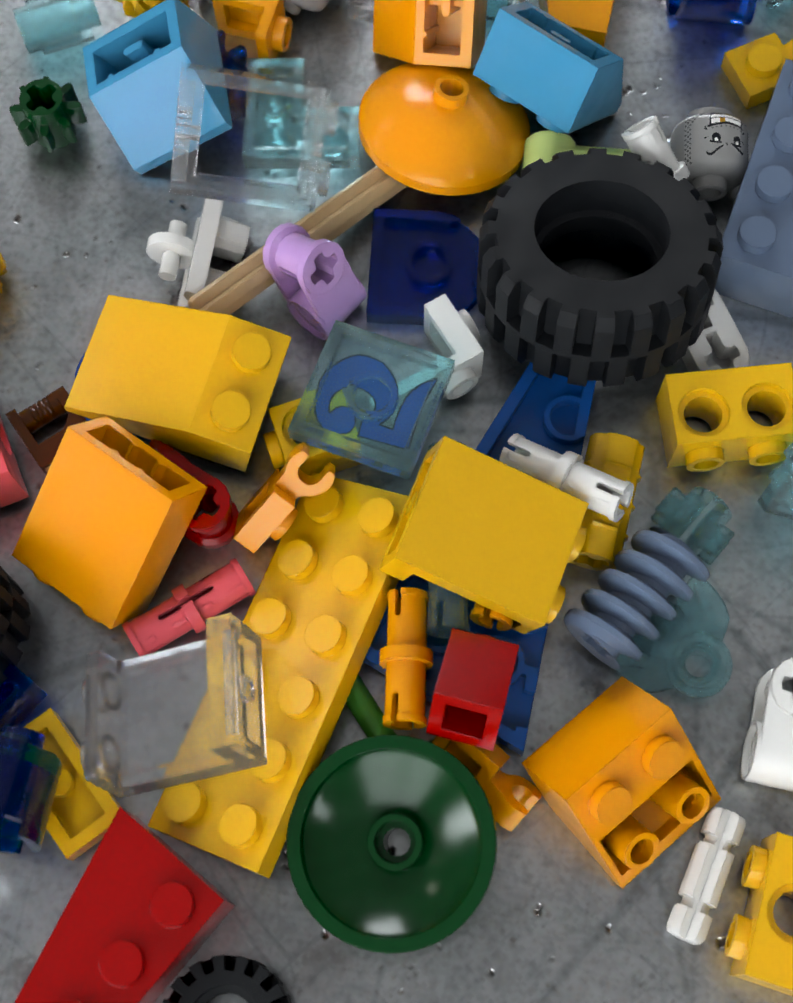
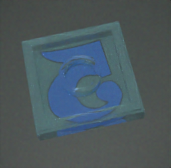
M336 320L289 425V437L410 480L454 372L455 360Z

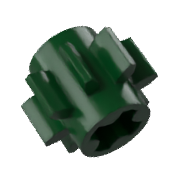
M44 76L43 79H37L26 86L22 85L19 87L21 91L19 97L20 104L10 106L9 111L16 126H18L25 145L30 146L37 141L40 145L47 148L49 153H53L54 149L63 148L71 142H77L75 136L77 131L76 125L86 123L87 117L81 102H78L73 85L70 82L60 87L56 82L49 80L48 76Z

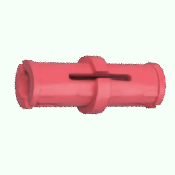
M234 558L227 565L186 589L183 584L171 589L174 596L130 622L123 623L122 627L135 650L144 661L149 658V655L194 629L196 634L208 628L205 623L206 621L248 596L252 597L256 592L242 567Z

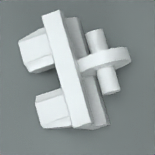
M206 195L201 217H197L192 239L186 237L188 226L180 220H172L168 232L153 233L148 238L146 253L152 260L160 264L158 276L161 279L174 281L176 280L178 269H185L177 306L189 308L188 300L190 297L226 273L210 268L212 256L235 263H240L244 256L251 227L222 216L224 200Z

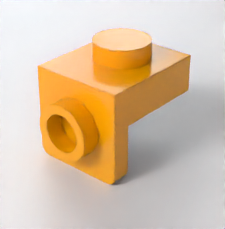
M212 0L218 31L255 40L260 68L272 70L279 51H287L292 36V18L286 17L284 0Z

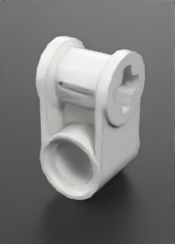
M793 658L781 662L776 668L767 671L758 680L755 688L750 727L747 731L742 750L740 774L744 781L793 792V693L782 689L783 683L790 679L793 680Z

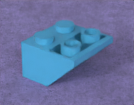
M165 0L83 47L89 98L134 171L143 174L233 128L217 29L180 0Z
M525 1L499 8L473 75L490 85V92L497 98L513 104L520 103L537 114L536 120L543 127L557 133L569 134L617 113L622 102L624 59L530 2Z

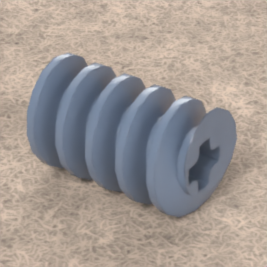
M652 526L650 530L643 529L637 531L631 539L633 550L624 549L615 556L614 564L617 570L609 568L599 574L597 582L600 590L591 588L582 594L581 603L584 610L570 609L564 616L567 630L590 653L612 669L620 670L621 668L615 659L619 654L636 661L643 657V653L632 639L636 634L652 641H656L660 637L659 631L649 619L653 614L668 621H673L676 618L677 613L666 599L670 594L688 602L693 598L694 593L683 579L686 575L700 582H706L710 577V572L692 549L678 537L660 527Z

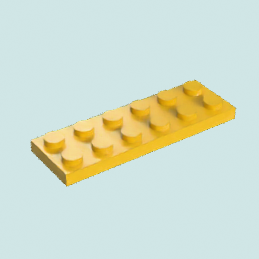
M312 472V473H311V475L319 474V473H316V472ZM335 477L332 486L323 494L300 497L296 506L298 514L276 548L147 825L148 827L270 879L287 839L288 823L297 796L310 774L319 766L387 609V592L396 588L399 579L379 571V568L408 499L407 495Z

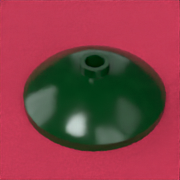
M379 735L368 737L348 744L331 754L319 764L303 784L288 823V866L292 881L304 906L312 917L333 936L349 945L370 952L385 954L412 952L429 947L454 933L465 924L482 902L489 889L497 859L498 845L495 818L490 802L478 780L459 759L448 751L425 740L410 736ZM398 828L405 830L410 837V847L401 856L392 853L388 846L389 835Z

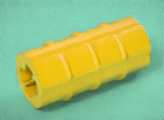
M612 432L590 435L584 464L623 481L632 482L634 484V492L628 508L619 504L618 508L624 510L625 514L616 523L609 520L608 517L587 508L581 524L587 528V537L581 552L571 564L595 571H603L609 568L617 570L614 564L615 556L619 551L623 550L624 542L629 538L626 533L630 514L635 509L633 501L637 483L642 479L640 469L645 447L638 440Z

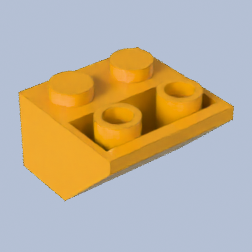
M374 0L373 52L412 64L472 68L477 64L485 44L487 0Z
M623 676L522 762V765L550 808L611 879L622 889L721 800L719 793L672 709Z

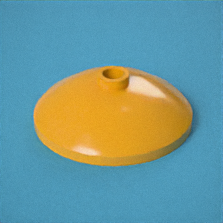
M406 63L383 73L368 87L359 108L358 131L361 143L371 160L396 181L413 189L436 195H471L484 192L502 184L522 164L525 140L530 136V125L526 111L520 103H509L494 96L490 92V85L473 75L476 66L472 68Z

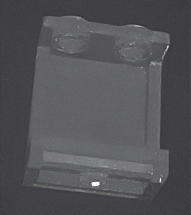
M231 612L206 619V639L123 661L116 660L102 650L87 653L86 678L83 680L81 689L85 705V740L81 745L80 759L84 770V777L88 782L119 798H124L267 764L261 637Z

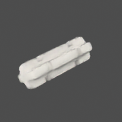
M714 807L708 811L700 832L705 836L704 840L696 843L678 892L683 897L681 904H674L667 922V931L670 934L690 944L698 945L706 940L713 918L708 916L709 910L717 909L735 855L730 851L732 847L739 846L745 830V819L735 812L720 807Z

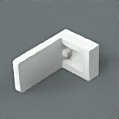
M445 293L424 304V333L442 361L397 385L398 402L396 410L391 419L382 427H394L404 400L419 386L430 382L438 383L425 406L424 414L426 407L444 397L448 400H453L465 395L478 383V378L482 377L484 350L478 343L480 341L478 328L470 314L465 309L457 311ZM373 400L369 402L370 417L375 409Z

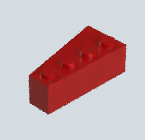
M119 807L14 1003H154L235 907V904L137 816Z

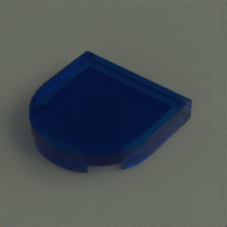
M374 208L366 309L367 323L424 325V304L444 293L457 311L465 309L469 312L477 304L478 237L469 228L461 224V219L449 213L428 210Z

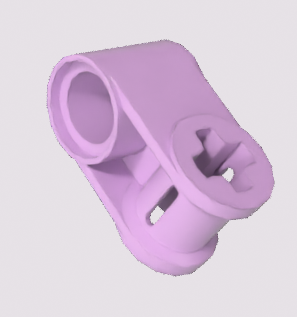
M290 222L279 225L266 239L263 248V262L286 299L290 313L313 336L321 340H327L367 296L364 286L353 273L343 249L338 243L325 238L314 240L310 238L303 227Z

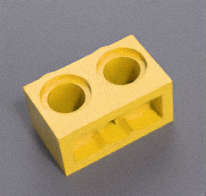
M791 362L665 374L656 397V404L667 467L686 466L689 471L704 472L717 469L724 465L725 462L749 460V463L754 466H767L784 461L793 452V368ZM759 411L764 413L771 419L773 426H763L751 419L748 412ZM699 417L710 425L712 431H696L687 424L685 418Z

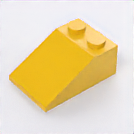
M108 295L64 408L65 411L92 420L108 416L132 434L150 440L156 439L170 447L246 472L292 337L232 315Z

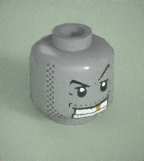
M710 106L693 110L687 115L686 119L675 126L671 134V149L678 162H685L690 172L687 180L700 193V201H715L725 197L727 191L741 184L748 166L747 127L741 120L733 116L732 112L722 107Z

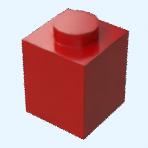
M452 628L433 692L426 733L493 751L520 645L498 640L487 634H475Z

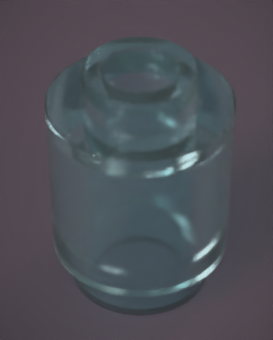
M24 0V6L13 9L19 31L29 54L42 50L44 55H48L93 41L95 36L92 28L102 25L94 0Z

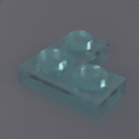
M248 58L242 152L245 169H360V136L358 128L360 106H305V58Z

